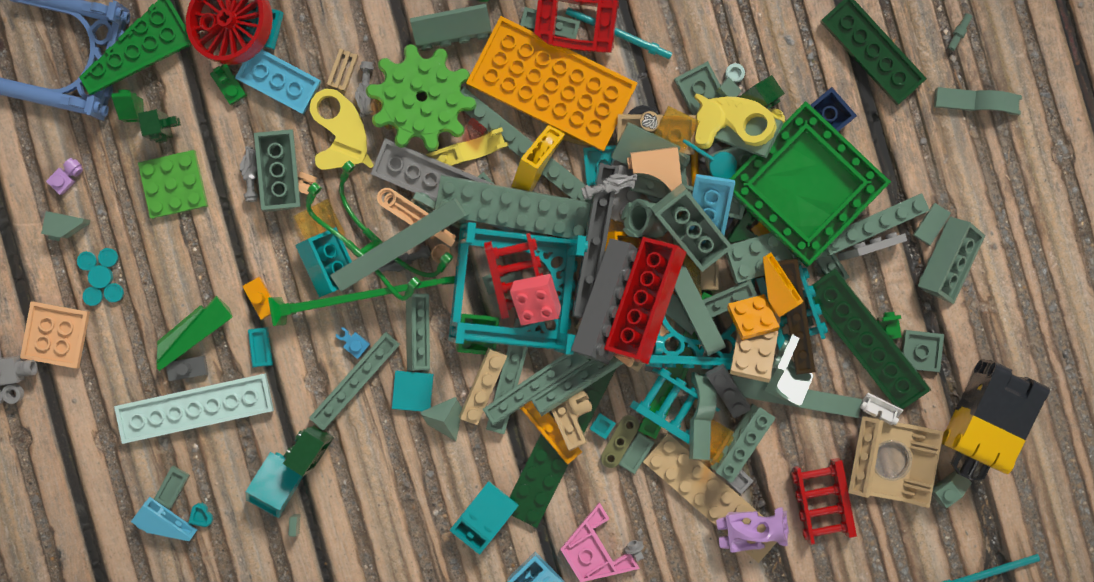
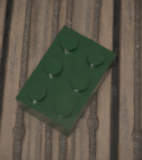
M316 425L310 428L307 427L303 431L300 430L294 439L296 444L292 448L289 447L284 454L285 461L283 464L303 477L315 468L334 437Z

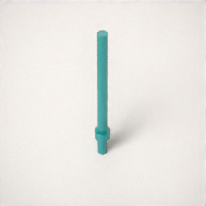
M570 7L567 8L565 14L595 27V18ZM615 28L614 36L648 50L650 54H657L670 60L673 53L659 47V44L647 42Z
M1038 554L1031 555L952 581L948 579L942 582L979 581L1039 562L1040 557Z

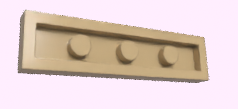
M488 347L459 415L461 420L478 425L483 414V408L486 407L507 358L505 353Z

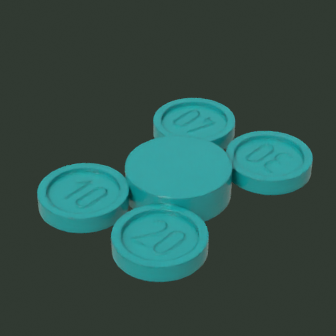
M104 248L99 252L98 261L101 265H97V257L92 252L85 251L77 257V265L80 269L89 271L88 281L93 286L85 289L82 296L83 301L89 306H96L101 303L103 294L99 288H105L104 297L109 302H118L124 296L122 286L112 283L113 273L108 268L118 262V254L112 248Z

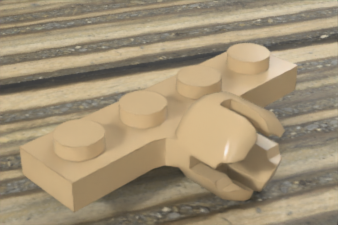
M584 390L551 410L569 451L587 443L578 422L579 416L592 410V404L589 402V397Z

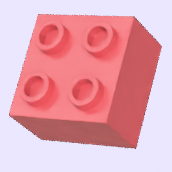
M551 274L513 282L510 294L521 326L559 318L561 305Z

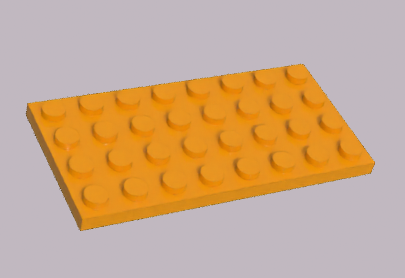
M502 16L497 21L466 82V85L547 125H551L557 130L604 152L618 124V114H623L638 84L570 49L548 45L536 36L533 31Z

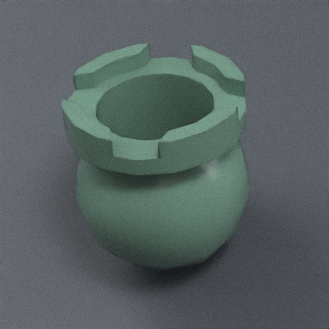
M637 198L632 203H627L623 209L621 216L625 226L623 231L628 236L634 238L646 237L655 240L663 237L668 230L651 209L656 202H648Z

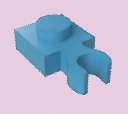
M341 327L345 331V336L340 337V335L336 334V337L339 340H344L346 344L343 348L359 359L370 346V343L357 332L351 336L348 329Z

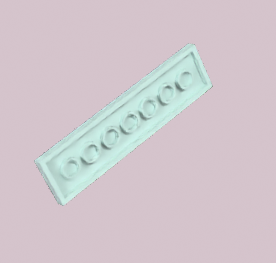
M266 373L114 406L122 444L274 411Z

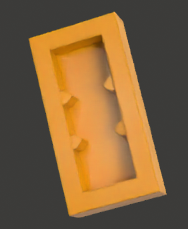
M261 277L243 285L242 287L260 319L262 320L270 316L268 297H271Z

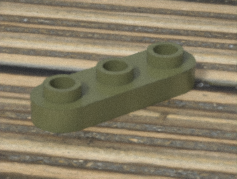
M625 415L620 420L601 454V461L604 466L614 468L621 461L639 429V421L635 416ZM627 422H633V427L627 428ZM619 438L624 440L622 445L617 444ZM609 455L614 456V460L612 462H609L607 460V457Z

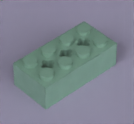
M682 183L651 207L654 214L702 272L733 248Z

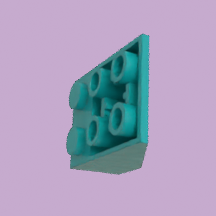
M488 481L449 531L480 555L519 505Z

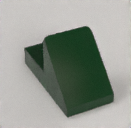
M746 209L744 210L742 220L737 221L727 237L729 243L758 237L746 229V226L750 227L755 220V217Z

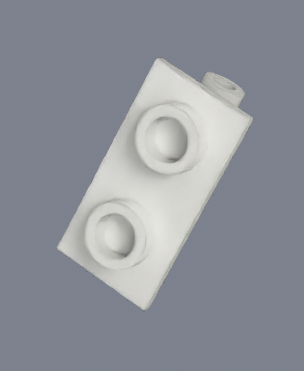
M870 393L866 394L860 406L863 412L874 417L880 414L879 419L889 425H896L899 421V415L903 412V409Z

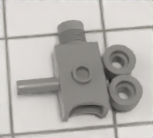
M0 349V386L7 385L4 388L0 387V404L4 401L14 404L23 399V388L16 383L25 380L24 376L36 375L37 363L35 360L22 361L20 356L2 358Z

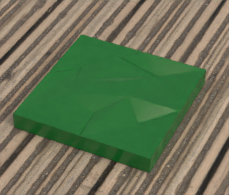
M806 101L783 123L767 158L753 154L730 178L735 180L733 197L806 267L810 266L891 183L885 175Z

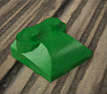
M461 313L460 322L499 326V317ZM464 340L463 344L456 343V352L485 355L488 347L496 350L497 344Z

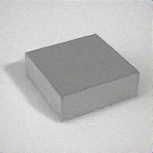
M741 469L732 483L727 480L726 482L741 495L753 483V480Z

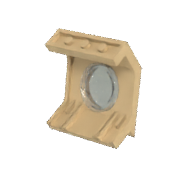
M862 416L848 493L866 498L875 496L930 508L944 431L900 422L896 425H889L878 418Z

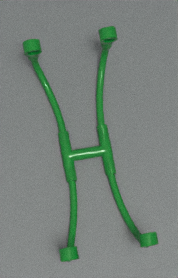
M349 160L342 167L343 172L340 176L339 184L340 198L349 216L371 242L362 249H359L351 240H347L315 215L311 209V204L322 189L316 182L311 184L307 190L309 193L306 198V209L308 214L318 224L344 242L345 246L358 258L383 243V241L358 220L347 203L344 194V183L356 167ZM446 252L440 258L437 270L432 273L417 270L398 257L394 261L414 274L431 278L442 273L453 259V256ZM379 269L374 271L391 293L401 301L410 298L421 284V281L416 276L413 277L407 284L408 288L405 291V295L402 296L394 289Z

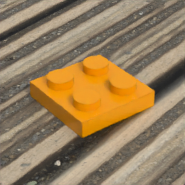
M764 294L729 303L727 306L741 340L779 330L778 322Z

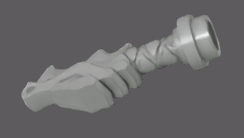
M368 61L361 62L359 69L363 71L362 83H359L355 92V99L360 109L359 116L361 118L374 112L370 108L372 98L366 95V88L370 85V72L374 70L373 62Z
M246 146V154L240 163V172L247 185V192L243 196L245 202H256L258 194L254 192V180L257 179L256 151L253 147Z
M616 173L610 175V178H605V181L602 180L603 184L590 187L585 185L581 188L584 200H590L593 194L603 191L607 193L615 191L618 193L624 187H632L634 189L637 174L628 176Z

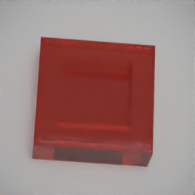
M471 118L467 123L468 126L481 136L487 131V128L474 118Z

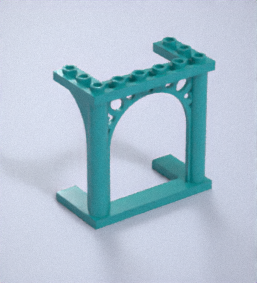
M471 222L460 225L448 341L463 344L465 340L545 348L574 355V351L571 349L576 335L567 334V331L571 328L569 312L573 309L571 293L575 290V280H573V274L577 271L575 257L584 256V252H587L588 241H586V236L576 235L564 239L530 235L531 239L535 238L537 251H539L537 253L534 250L535 256H539L540 260L547 267L552 276L556 292H560L558 298L561 311L559 318L553 320L556 325L553 331L546 328L545 321L532 323L525 327L510 328L460 322L468 246L485 247V242L492 241L493 248H503L528 242L527 236L521 233L476 228V223ZM549 252H552L548 259L544 258L543 253L549 254ZM560 256L563 259L562 264L558 268L551 267L552 259ZM562 270L560 273L561 279H557L556 273ZM540 325L544 333H540L541 330L535 331V328Z

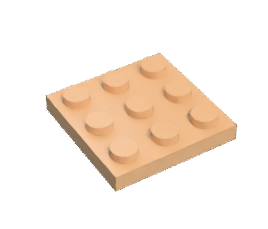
M31 301L20 358L79 368L90 312Z

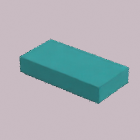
M268 327L249 329L252 368L273 365Z

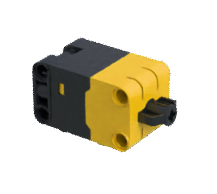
M979 360L946 430L943 432L941 444L956 451L950 462L956 473L971 481L985 479L990 467L1004 474H1009L1014 468L1015 461L1045 400L1049 396L1050 388L1028 377H1017L1012 374V369L995 361ZM964 454L966 455V458L959 471L957 466L962 455ZM979 462L982 463L983 465L979 471L978 476L973 477L979 465Z

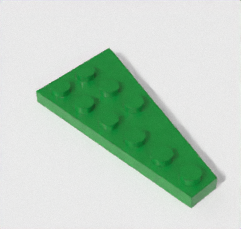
M158 0L155 4H152L148 11L141 18H138L79 77L90 96L192 45L186 26L171 1Z

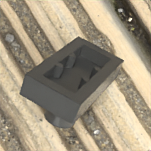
M206 356L177 360L166 366L169 381L208 375Z

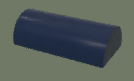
M833 87L810 105L838 132L857 117Z

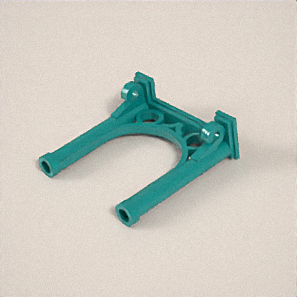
M754 278V279H751V282H752L753 287H754V289H755V278ZM664 317L662 325L668 333L661 336L659 331L649 364H645V366L662 367V363L664 367H676V364H683V368H694V364H698L704 369H713V365L724 364L726 369L730 370L736 342L730 335L736 330L735 324L732 322L730 327L720 334L723 340L726 339L731 342V352L727 354L718 351L715 353L718 357H703L705 352L703 347L700 346L698 348L696 346L701 345L700 341L679 334ZM674 337L679 342V347L676 351L666 350L664 344L668 338ZM684 342L686 347L692 349L694 356H678L684 350Z

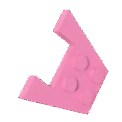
M600 502L560 548L580 582L640 569L632 554L625 553L613 561L594 531V528L609 520Z

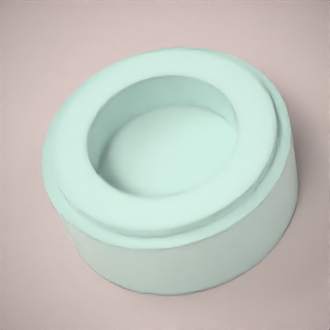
M737 63L729 65L725 71L726 79L730 77L734 83H739L745 76L744 68Z

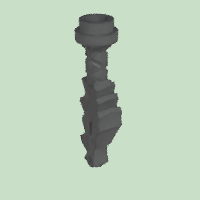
M422 245L419 251L410 255L405 253L398 258L410 265L413 264L412 261L422 257L429 259L432 256V251L429 245ZM394 260L379 268L381 273L384 271L401 272L406 270Z

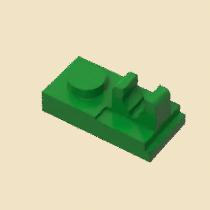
M228 65L218 66L210 73L231 106L247 96Z

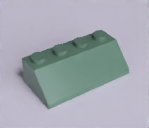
M486 4L410 18L416 46L422 51L431 50L433 46L438 45L440 47L451 46V43L458 41L460 44L468 43L470 39L474 38L484 40L489 38V35L492 33Z
M293 129L254 133L261 210L271 212L301 207Z
M949 217L948 222L943 227L940 239L936 242L935 250L928 259L927 267L919 279L918 287L929 294L954 304L986 235L971 222Z

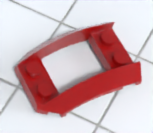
M538 0L534 34L552 46L612 53L619 0ZM559 1L597 7L593 41L555 36Z

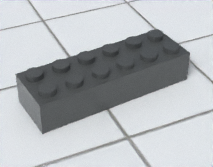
M610 238L571 349L588 359L609 365L614 354L604 348L638 252V248L631 243Z

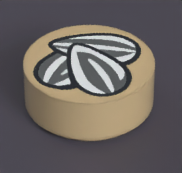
M647 111L641 115L640 124L644 130L653 131L658 128L660 119L655 112Z

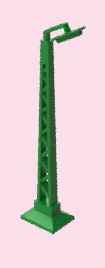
M455 276L421 281L417 289L439 284H454ZM404 284L393 287L399 293L406 291L408 285ZM381 288L300 303L285 304L282 297H268L273 326H283L287 323V316L294 315L297 312L392 293L388 288Z

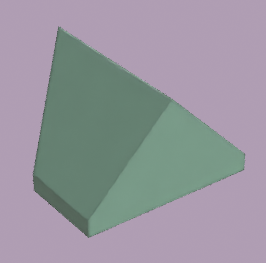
M456 397L421 412L427 425L452 440H457L461 421L459 415L462 411V406Z

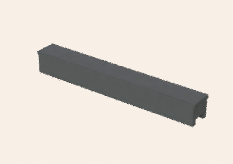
M599 163L594 186L603 184L602 180L605 181V178H610V175L618 174L619 166ZM603 191L592 196L585 235L586 241H588V249L581 258L572 317H583L602 263L615 191L609 193Z

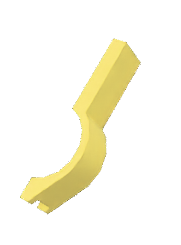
M501 127L492 130L482 137L456 143L425 155L454 166L492 154L507 147L508 143L504 142L501 133L503 128Z

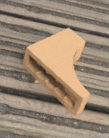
M678 147L632 152L630 157L627 158L628 169H632V173L652 175L665 183L670 191H673L682 183Z

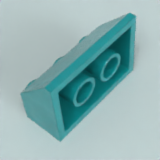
M325 231L296 244L297 251L319 298L338 290V286L330 275L352 262L344 243L331 232Z

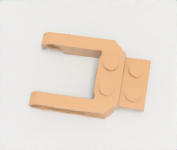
M383 188L377 195V201L382 207L410 225L429 214L391 188ZM385 193H389V194H387V195L385 196L384 202H383V201H382V196H383ZM393 197V201L388 204L389 199ZM446 229L430 237L433 240L437 237L453 249L458 243L454 240L456 236Z

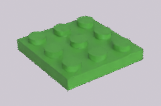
M195 150L138 162L151 219L208 206Z

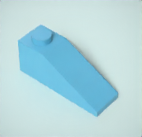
M151 497L148 498L131 521L137 528L146 533L190 541L197 531L196 528Z

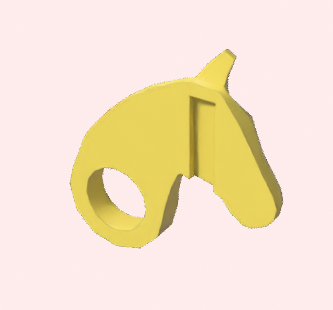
M324 89L317 92L311 99V115L316 122L332 132L336 138L327 150L315 156L316 166L321 170L342 168L350 160L354 165L364 163L369 168H372L374 165L367 154L365 128L355 106L337 90ZM328 97L336 98L340 103V112L333 119L322 118L318 110L321 101Z
M695 94L694 98L700 104L696 115L695 144L698 148H710L717 132L726 126L730 127L747 145L751 146L766 144L774 137L777 129L775 118L760 103L740 97L708 99L700 94ZM752 118H765L768 123L763 133L757 136H751L746 133V125Z

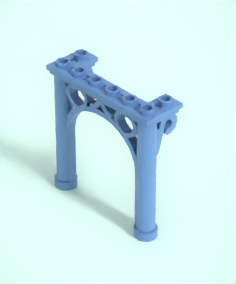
M10 0L15 3L69 14L79 19L86 28L90 41V55L83 73L96 59L102 56L101 48L97 47V44L100 46L107 45V50L125 32L126 24L130 21V10L114 0L109 2V6L85 0ZM83 16L99 20L90 25ZM106 25L108 28L107 36L104 40L100 41L97 39L95 32L100 26ZM0 77V95L87 114L101 121H104V118L108 115L109 107L107 105L109 98L112 97V85L90 96L85 94L80 78L66 87L48 89ZM77 89L82 97L68 95L67 93Z

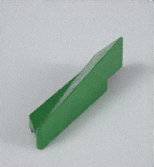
M215 296L206 308L200 305L157 341V369L159 371L229 321L233 317L230 308L218 296Z

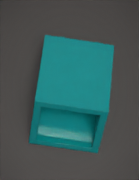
M270 452L245 491L246 501L280 519L302 476L283 464L285 458L282 454Z

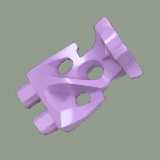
M783 507L775 509V515L770 517L758 516L757 511L728 512L726 517L716 520L718 530L728 529V536L719 537L720 548L730 549L731 553L765 548V544L762 542L775 541L779 545L788 546L789 527L787 511H783ZM749 518L751 523L744 524L743 519ZM764 524L766 526L765 531L762 533L758 532V525ZM747 540L755 541L756 543L750 544L747 542Z

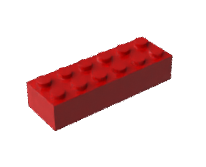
M646 237L642 238L604 348L605 350L621 357L649 364L686 255L685 250L678 245Z

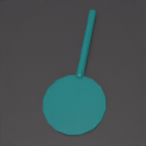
M683 139V143L711 160L709 170L713 177L729 179L735 174L737 161L731 153L726 151L719 152L712 157L686 139Z

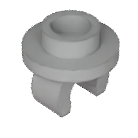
M637 540L630 541L625 547L626 554H632L637 562L644 559L641 552L644 547L643 543Z

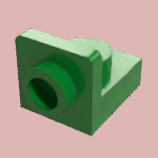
M894 311L883 313V317H877L878 322L891 339L901 338L899 319H902L901 315H895Z

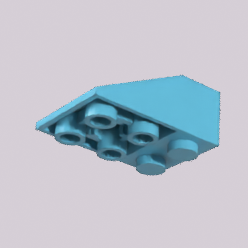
M536 551L507 580V582H565Z

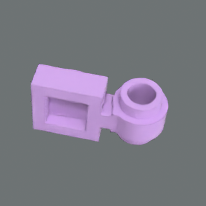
M69 158L63 164L64 170L58 168L46 181L59 195H63L76 182L71 176L76 177L83 171L82 165L76 159Z

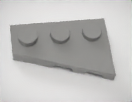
M897 232L885 235L886 239L884 240L878 237L869 240L870 244L865 245V242L853 245L854 249L838 253L837 256L839 261L858 257L905 242L907 238L905 234L897 235Z

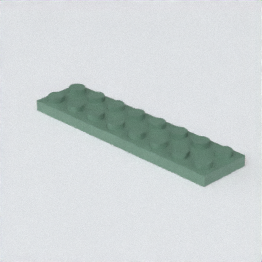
M445 175L440 177L435 210L456 197L466 213L461 219L565 238L586 235L591 202Z

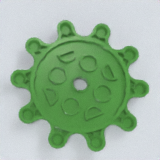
M409 44L404 48L405 59L402 63L395 64L388 58H382L378 62V68L385 75V80L381 84H370L366 88V95L369 98L379 100L382 105L381 110L373 115L372 123L379 128L388 124L393 125L397 130L394 141L396 146L400 148L406 147L412 138L419 137L423 140L424 146L428 151H435L439 146L438 136L440 133L449 132L454 137H461L464 134L465 129L458 121V114L461 111H472L476 107L475 99L464 96L460 91L461 85L467 82L470 73L463 68L457 71L448 70L446 67L448 54L444 49L435 50L431 58L425 59L419 55L415 45ZM424 92L427 99L423 102L418 101L416 95Z

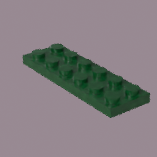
M855 0L841 1L820 21L896 105H899L927 79Z

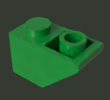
M118 90V93H111L119 120L125 123L139 122L138 113L144 112L143 99L137 96V94L131 93L130 90Z

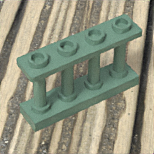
M751 404V410L744 414L709 467L732 483L774 422L775 417L761 407Z

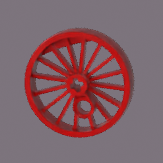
M191 0L186 13V30L190 42L204 57L220 64L236 65L253 58L266 44L273 22L269 0H254L247 6L245 5L249 0H240V2L239 0H225L226 6L222 0H217L222 10H218L207 0ZM204 4H206L218 14H204L201 11ZM255 7H258V12L247 14ZM259 17L258 24L243 22ZM213 20V25L209 27V23ZM240 25L257 28L254 36ZM205 30L209 32L204 37L200 38V31ZM239 30L251 38L247 45ZM216 36L207 50L204 44ZM236 37L242 46V49L238 52L236 45ZM230 40L231 54L226 55ZM222 41L219 56L213 55Z

